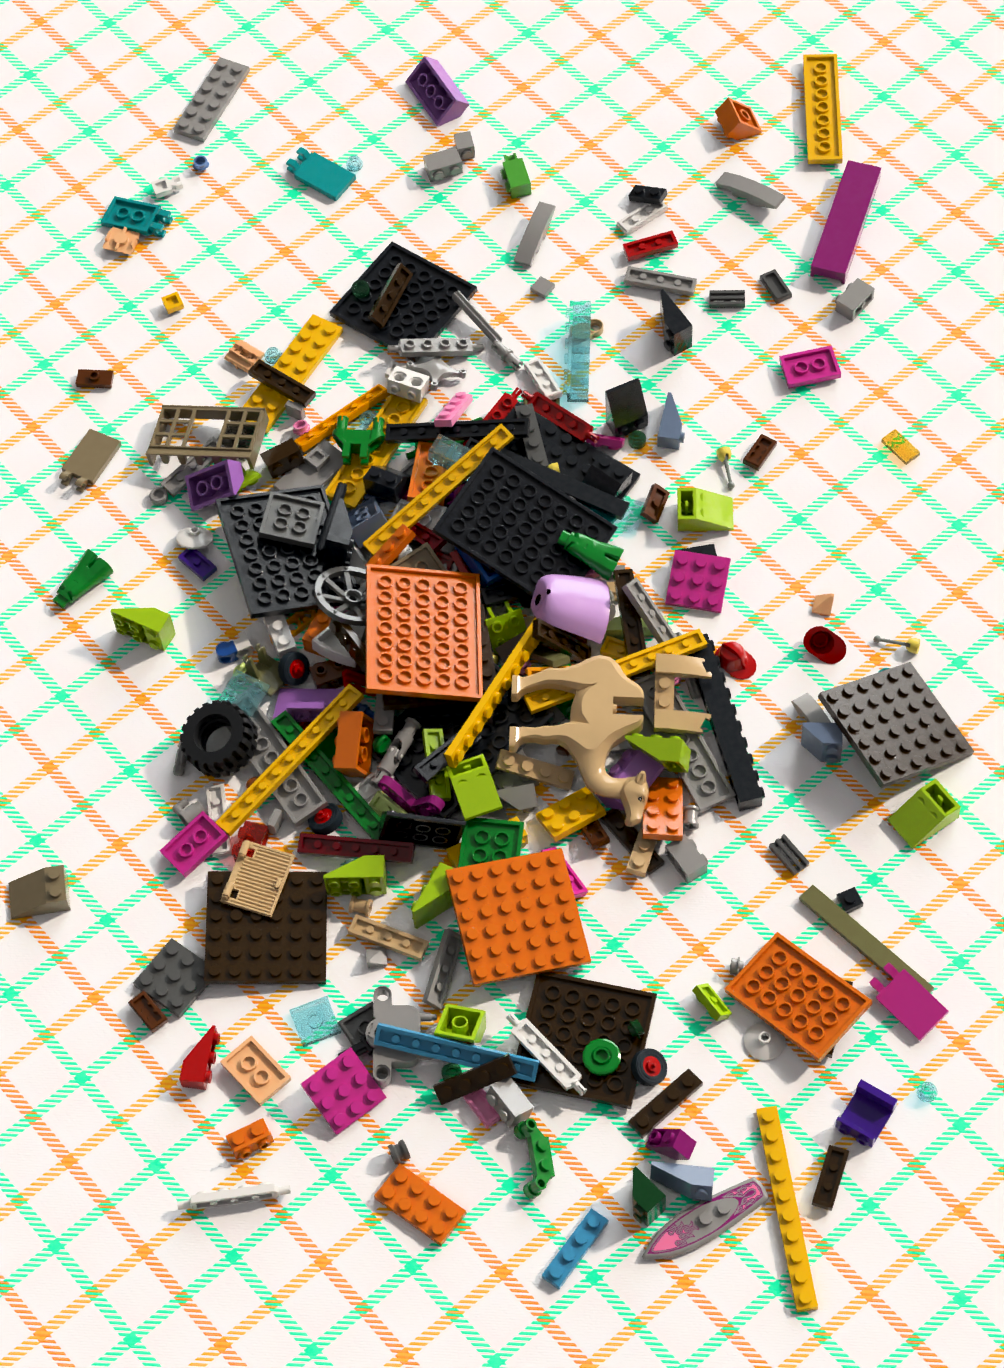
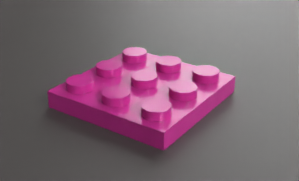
M675 550L665 605L721 613L731 558Z
M351 1047L300 1084L336 1135L387 1098Z

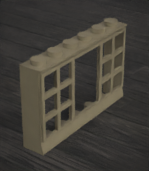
M162 405L146 456L150 466H154L157 455H160L164 464L169 463L170 456H177L179 463L183 465L187 462V456L195 457L198 465L204 464V457H212L214 464L222 462V458H229L234 461H240L239 458H245L250 469L254 470L269 418L265 408ZM195 419L224 420L216 447L186 446ZM167 424H172L170 431L165 432ZM176 424H188L186 433H175ZM227 426H239L237 434H225ZM243 427H255L253 435H241ZM163 437H167L165 445H161ZM172 437H184L182 445L170 446ZM223 439H235L233 447H221ZM239 440H251L249 448H237Z

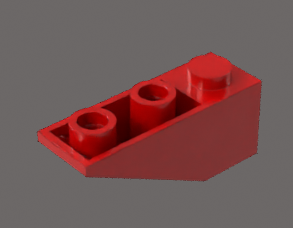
M212 1025L183 1060L179 1078L182 1087L206 1090L207 1084L211 1083V1065L216 1062L215 1047L220 1043V1033H218L216 1025Z

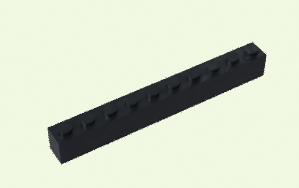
M706 633L703 636L708 643L707 648L691 653L689 656L704 658L705 662L702 664L706 672H711L712 679H696L706 713L711 714L709 722L740 812L762 806V799L765 798L763 787L758 785L759 775L757 770H753L752 765L754 761L752 754L747 752L748 743L746 737H742L741 722L736 720L735 704L730 702L731 692L729 688L725 687L726 678L724 672H720L719 657L714 655V642L709 640Z

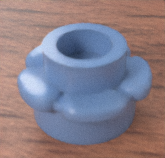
M199 155L194 158L193 168L195 170L204 171L209 167V162L205 156Z

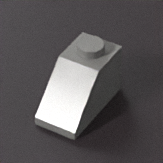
M534 783L497 790L501 799L517 810H523V813L535 811L534 807H538Z

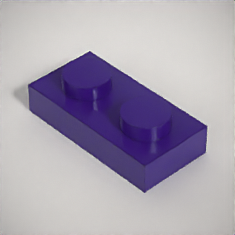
M186 549L178 556L179 561L203 582L217 571L216 565L197 549Z

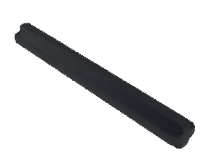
M340 482L337 485L316 545V553L324 554L326 539L339 499L344 500L347 491L346 483Z

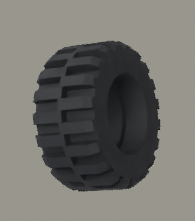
M214 700L212 704L209 702L202 704L203 707L200 709L197 707L193 710L194 713L187 717V723L182 726L183 734H180V741L182 742L180 744L181 751L184 752L185 758L204 775L219 778L221 775L227 777L230 776L231 772L234 774L239 772V768L245 767L248 764L247 760L249 758L252 759L254 755L253 749L257 748L255 739L258 738V734L255 730L254 722L242 709L234 703L231 704L229 701L223 700L220 702L219 700ZM231 726V736L226 745L217 751L207 752L206 744L210 735L220 727Z

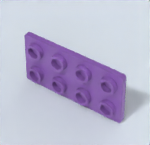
M281 688L279 689L273 719L286 710L296 722H312L343 689Z

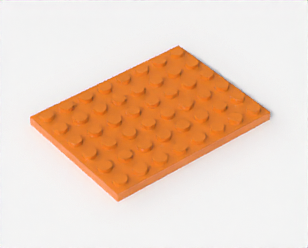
M376 564L366 565V693L470 702L480 701L483 696L480 574Z

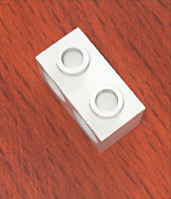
M396 366L388 378L387 392L421 403L429 390L430 376Z

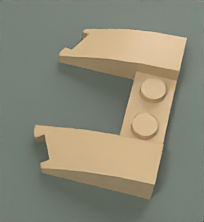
M656 653L653 732L703 733L700 727L704 720L710 721L711 714L674 710L675 677L712 679L711 672H706L702 664L705 662L704 658Z

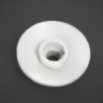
M187 527L177 533L176 541L180 546L187 549H202L213 542V534L210 530L203 527Z
M759 1022L747 1030L744 1037V1045L747 1052L753 1058L761 1061H770L777 1058L783 1052L785 1037L766 1022ZM767 1036L769 1039L767 1041H764L761 1039V1037Z

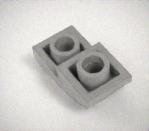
M808 692L791 701L799 717H804L807 722L831 723L826 713Z

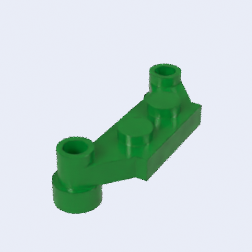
M528 1118L514 1127V1134L520 1140L527 1139L533 1179L524 1185L523 1192L527 1198L535 1199L546 1188L549 1179L555 1177L549 1137H545L541 1133L534 1119Z

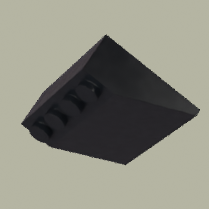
M392 810L383 811L380 818L378 840L414 843L415 846L446 850L460 842L466 827V821H458L452 818H436L434 816H420L414 813H397Z

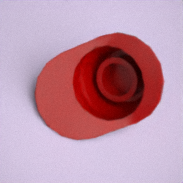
M815 626L810 628L803 638L805 649L827 664L838 663L845 657L846 644L844 640L826 627Z
M723 642L715 652V656L718 655L720 667L736 679H748L756 672V660L737 642Z

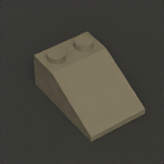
M64 865L45 867L8 882L11 919L71 910L68 874Z

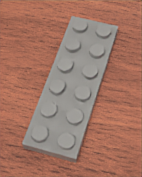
M219 57L174 126V133L204 143L249 74L250 67Z

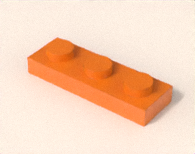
M402 524L375 555L370 558L365 566L367 564L389 566L415 538L416 534Z

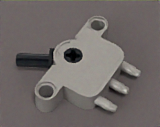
M379 986L375 989L373 994V1020L368 1024L365 1034L360 1036V1042L351 1046V1048L358 1057L366 1052L369 1056L373 1054V1079L380 1088H385L391 1083V1068H413L418 1064L419 1060L436 1059L374 1045L378 1023L420 1032L421 1021H436L437 1015L420 1013L417 1008L411 1005H392V992L387 986ZM380 995L388 997L385 1001L378 999ZM379 1073H385L387 1074V1077L385 1079H379L377 1075Z

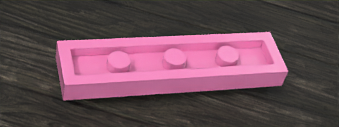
M466 392L456 393L434 419L435 427H452L472 403V394H466Z

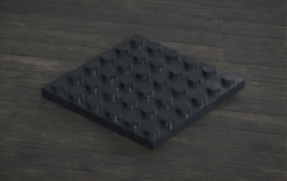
M392 241L329 313L336 320L387 347L388 345H398L400 339L438 338L462 310L452 299V294L460 291L469 301L478 290L477 286ZM402 263L413 273V276L385 326L379 328L368 318V315L396 265ZM406 357L415 363L420 359V357Z

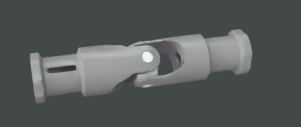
M406 718L404 727L401 731H398L386 754L377 766L376 774L369 780V784L375 789L382 791L378 787V782L384 775L392 777L399 762L414 740V734L421 728V724L415 719Z

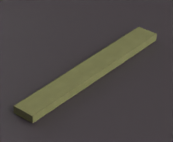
M812 884L799 897V901L893 980L884 969L888 962L899 973L905 969L929 993L934 991V987L816 886Z

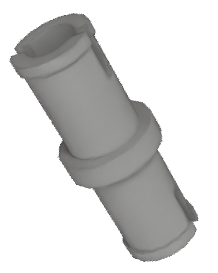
M500 340L493 342L496 346L491 345V349L501 356L502 361L507 362L515 371L523 366V361L513 354V350L504 346Z

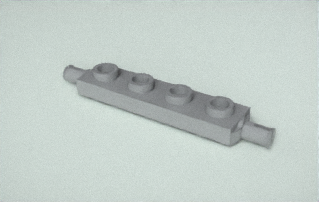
M470 338L400 339L398 345L387 346L388 353L398 352L401 357L472 356L473 351L484 350L483 343L473 344Z

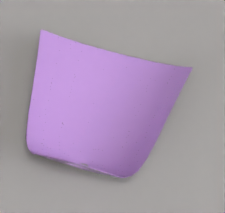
M560 574L545 575L536 584L531 601V610L536 618L552 626L601 644L609 621V587L602 578ZM547 589H550L551 593L547 595ZM540 594V602L538 605H535L536 597Z

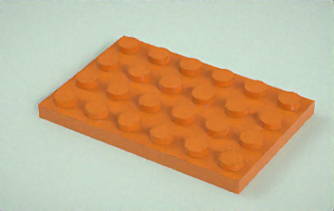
M778 932L724 988L725 993L819 1063L872 1005L870 998Z

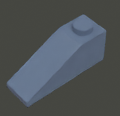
M668 392L657 435V447L679 450L680 443H684L685 432H682V422L672 392Z
M651 1161L650 1179L690 1199L712 1201L715 1168Z

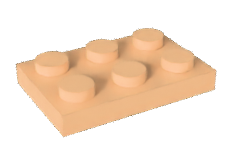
M252 1035L220 1061L227 1072L260 1107L292 1080L290 1075Z

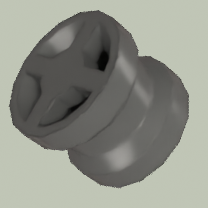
M403 1139L398 1141L396 1145L391 1144L387 1146L395 1165L399 1164L403 1159L408 1160L411 1158Z

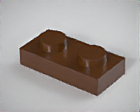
M657 483L651 485L640 515L653 524L658 523L670 492Z

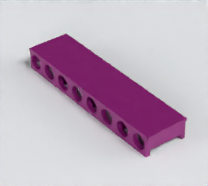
M851 160L847 161L811 264V277H814V275L840 280L841 284H845L880 182L882 167Z

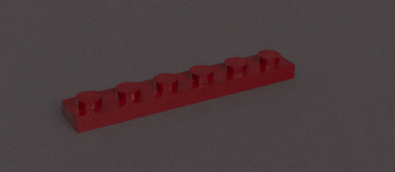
M300 833L297 852L299 854L358 859L365 855H384L385 862L413 864L415 844Z

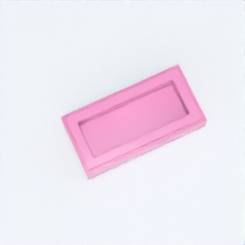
M482 1088L463 1096V1099L485 1128L488 1129L500 1121L501 1118L493 1106L488 1103L485 1097L487 1093Z

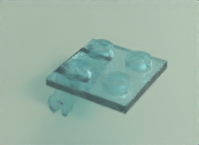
M236 670L217 700L220 702L223 700L229 701L231 704L234 703L248 716L253 717L268 692L270 685Z

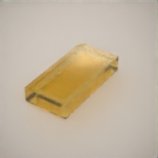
M896 429L881 440L905 465L920 456V451Z

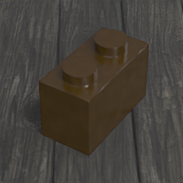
M293 438L260 454L265 467L273 479L305 463L302 453Z

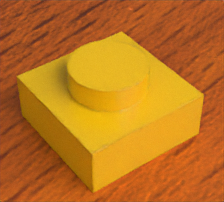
M178 291L161 297L168 314L184 309V304Z

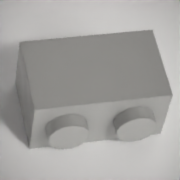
M456 147L423 156L424 168L430 182L463 173L462 160Z
M857 278L853 283L848 284L842 294L837 296L835 299V311L853 322L874 299L875 288Z
M686 834L683 835L682 841H672L665 845V855L687 884L707 873L708 860L706 856L698 852L696 843L693 839H689Z
M511 1077L492 1084L485 1096L488 1103L493 1106L501 1120L509 1128L521 1121L527 1120L534 1109V1106Z

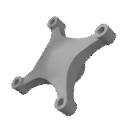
M436 356L434 359L422 364H414L412 361L406 363V369L430 376V390L437 391L438 383L442 379L449 377L464 379L467 372L466 369H453L441 359L442 356Z

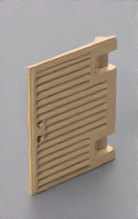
M244 840L229 880L223 890L220 902L271 918L295 855ZM248 849L255 851L252 858L246 856ZM232 890L238 891L236 899L230 897Z

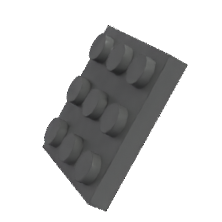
M271 491L260 527L259 537L314 549L325 503Z
M173 938L169 940L133 982L136 988L140 991H145L150 998L179 1018L185 1014L209 985L204 984L205 961Z

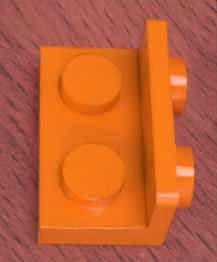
M263 1118L225 1136L236 1160L247 1158L252 1152L258 1149H265L274 1142L273 1136Z

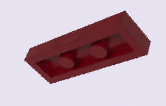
M419 522L410 528L416 534L411 542L418 546L428 542L435 554L447 544V541Z

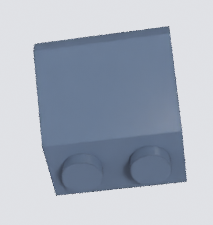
M803 722L801 745L820 762L829 764L841 762L843 735L836 723Z

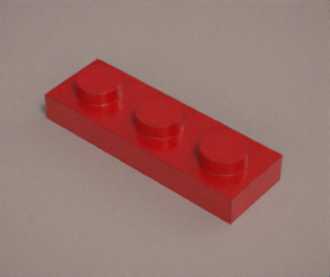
M673 230L623 244V250L628 262L678 248V242Z

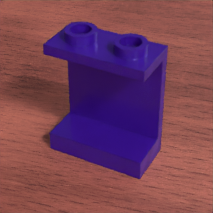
M861 1079L854 1096L841 1117H837L835 1127L840 1133L856 1138V1141L861 1145L873 1147L896 1109L898 1099Z

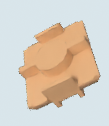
M112 227L107 233L103 249L131 255L135 251L136 245H138L137 241L140 233L129 231L127 227H124V229Z
M241 339L235 342L232 348H229V352L225 355L224 359L235 365L236 369L240 368L248 373L249 369L265 356V353Z

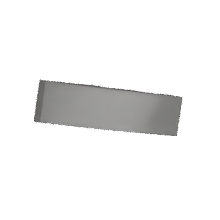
M724 172L715 182L717 188L730 190L733 196L746 198L751 205L777 209L786 199L785 195L762 183L729 172Z
M539 201L514 258L515 263L529 267L532 266L535 255L539 252L542 240L546 237L556 208L555 205Z

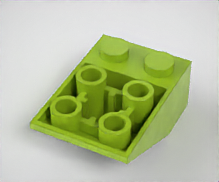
M677 488L678 531L734 530L733 498L699 488Z
M118 608L110 610L116 631L119 634L128 635L140 643L144 642L155 650L165 651L176 635L171 615L157 608Z
M632 733L631 736L625 735V739L634 750H640L663 765L667 771L688 773L691 750L681 737L670 736L669 738H662V736L656 734L645 737L638 733Z
M483 754L459 762L456 768L446 766L452 788L465 821L503 808Z
M935 778L920 788L887 821L913 849L958 819L961 806Z
M365 855L323 875L327 895L333 897H340L342 895L358 897L368 894L380 896L387 894V868L384 855Z
M440 862L437 868H433L430 874L431 879L428 884L423 885L420 892L421 896L411 906L414 928H420L453 906L445 871L453 869V867Z

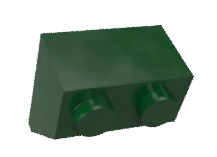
M635 1166L633 1168L632 1190L633 1217L640 1224L644 1223L648 1227L666 1210V1195Z

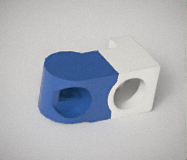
M245 631L238 633L239 638L230 642H221L216 646L219 662L227 664L242 659L245 654L248 656L253 655L252 646Z

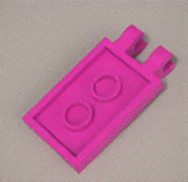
M888 962L884 969L893 980L886 987L876 977L869 982L879 993L875 998L921 1041L949 1011L905 969L899 973Z

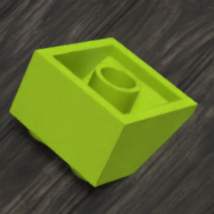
M446 1003L434 1036L480 1043L486 1030V1011Z

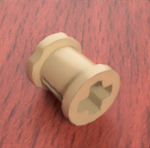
M353 895L349 903V913L358 912L369 917L372 911L373 900L358 899Z

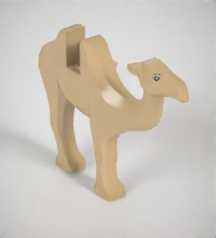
M602 655L588 658L566 668H547L526 677L512 675L511 702H518L525 694L542 689L562 690L575 694L571 706L570 722L541 727L510 726L509 752L516 753L518 748L524 743L562 746L577 763L582 779L588 789L602 797L620 799L626 813L625 825L632 827L639 824L649 797L646 772L641 771L634 777L613 778L606 773L605 762L611 750L626 740L625 735L631 736L632 733L639 734L642 731L643 715L617 714V705L644 706V692L642 688L626 677L615 660Z

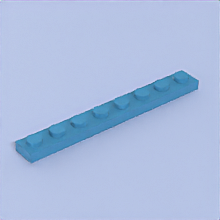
M378 1023L374 1039V1045L472 1068L508 1054L383 1023ZM509 1053L517 1070V1074L511 1077L535 1082L540 1060Z

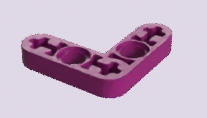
M384 775L378 782V787L407 813L432 816L441 813L445 806V802L436 795H429L418 799L414 798L390 776Z

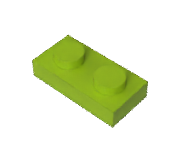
M708 983L696 985L692 989L697 1000L704 1005L709 1015L716 1021L728 1019L732 1015V1012Z

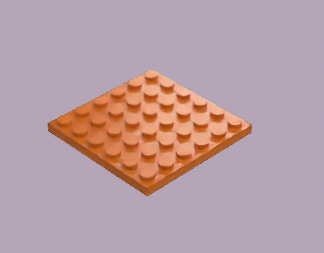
M562 848L445 871L473 987L591 963Z

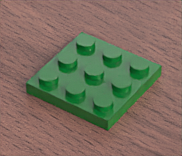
M477 817L467 820L462 834L458 868L520 856L524 822Z

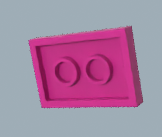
M832 345L779 356V362L788 389L841 378V371Z
M202 811L159 851L186 878L229 837Z

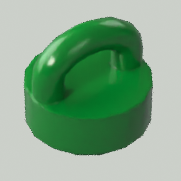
M385 734L377 736L372 746L377 754L385 755L392 742Z

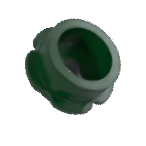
M637 1019L629 1021L630 1025L627 1028L631 1036H637L640 1039V1036L645 1034L641 1024Z

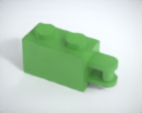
M516 153L510 156L503 155V169L500 170L502 180H506L504 183L506 192L510 193L511 199L531 195V182L523 158H517Z

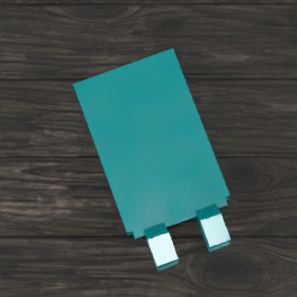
M302 147L296 151L298 154L297 159L302 161L300 165L291 158L286 162V165H288L287 170L294 174L296 180L334 201H337L356 180V174L315 152L309 153L308 150Z
M114 196L100 222L103 227L120 229L127 227V230L138 232L141 235L148 236L154 234L156 237L164 238L166 230H163L164 224L171 225L173 217H170V211L161 209L160 205Z

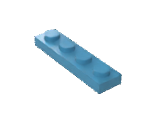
M591 1208L544 1271L542 1278L560 1290L605 1229L609 1220Z

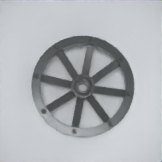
M340 566L323 572L316 580L314 587V599L318 607L326 615L338 622L353 626H366V616H363L360 609L366 610V596L363 597V593L366 591V569ZM343 576L346 591L344 592L330 579ZM350 576L363 578L365 582L358 590L352 588ZM325 583L340 597L323 594L321 591L323 584ZM326 601L340 603L343 605L334 609ZM346 610L353 611L355 616L347 615L343 612Z

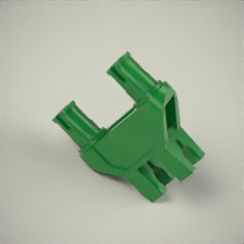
M342 415L338 416L337 426L332 432V437L342 449L343 465L351 464L352 454H360V464L368 466L370 454L379 448L385 440L383 432L384 418L379 417L378 423V417H374L372 430L347 429L349 421L347 416H343V421L341 420Z

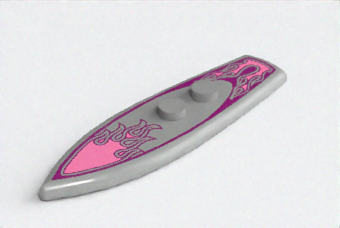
M752 1177L712 1195V1201L702 1200L676 1215L655 1234L644 1251L642 1258L644 1260L672 1258L688 1253L712 1241L769 1199L766 1189L758 1179Z

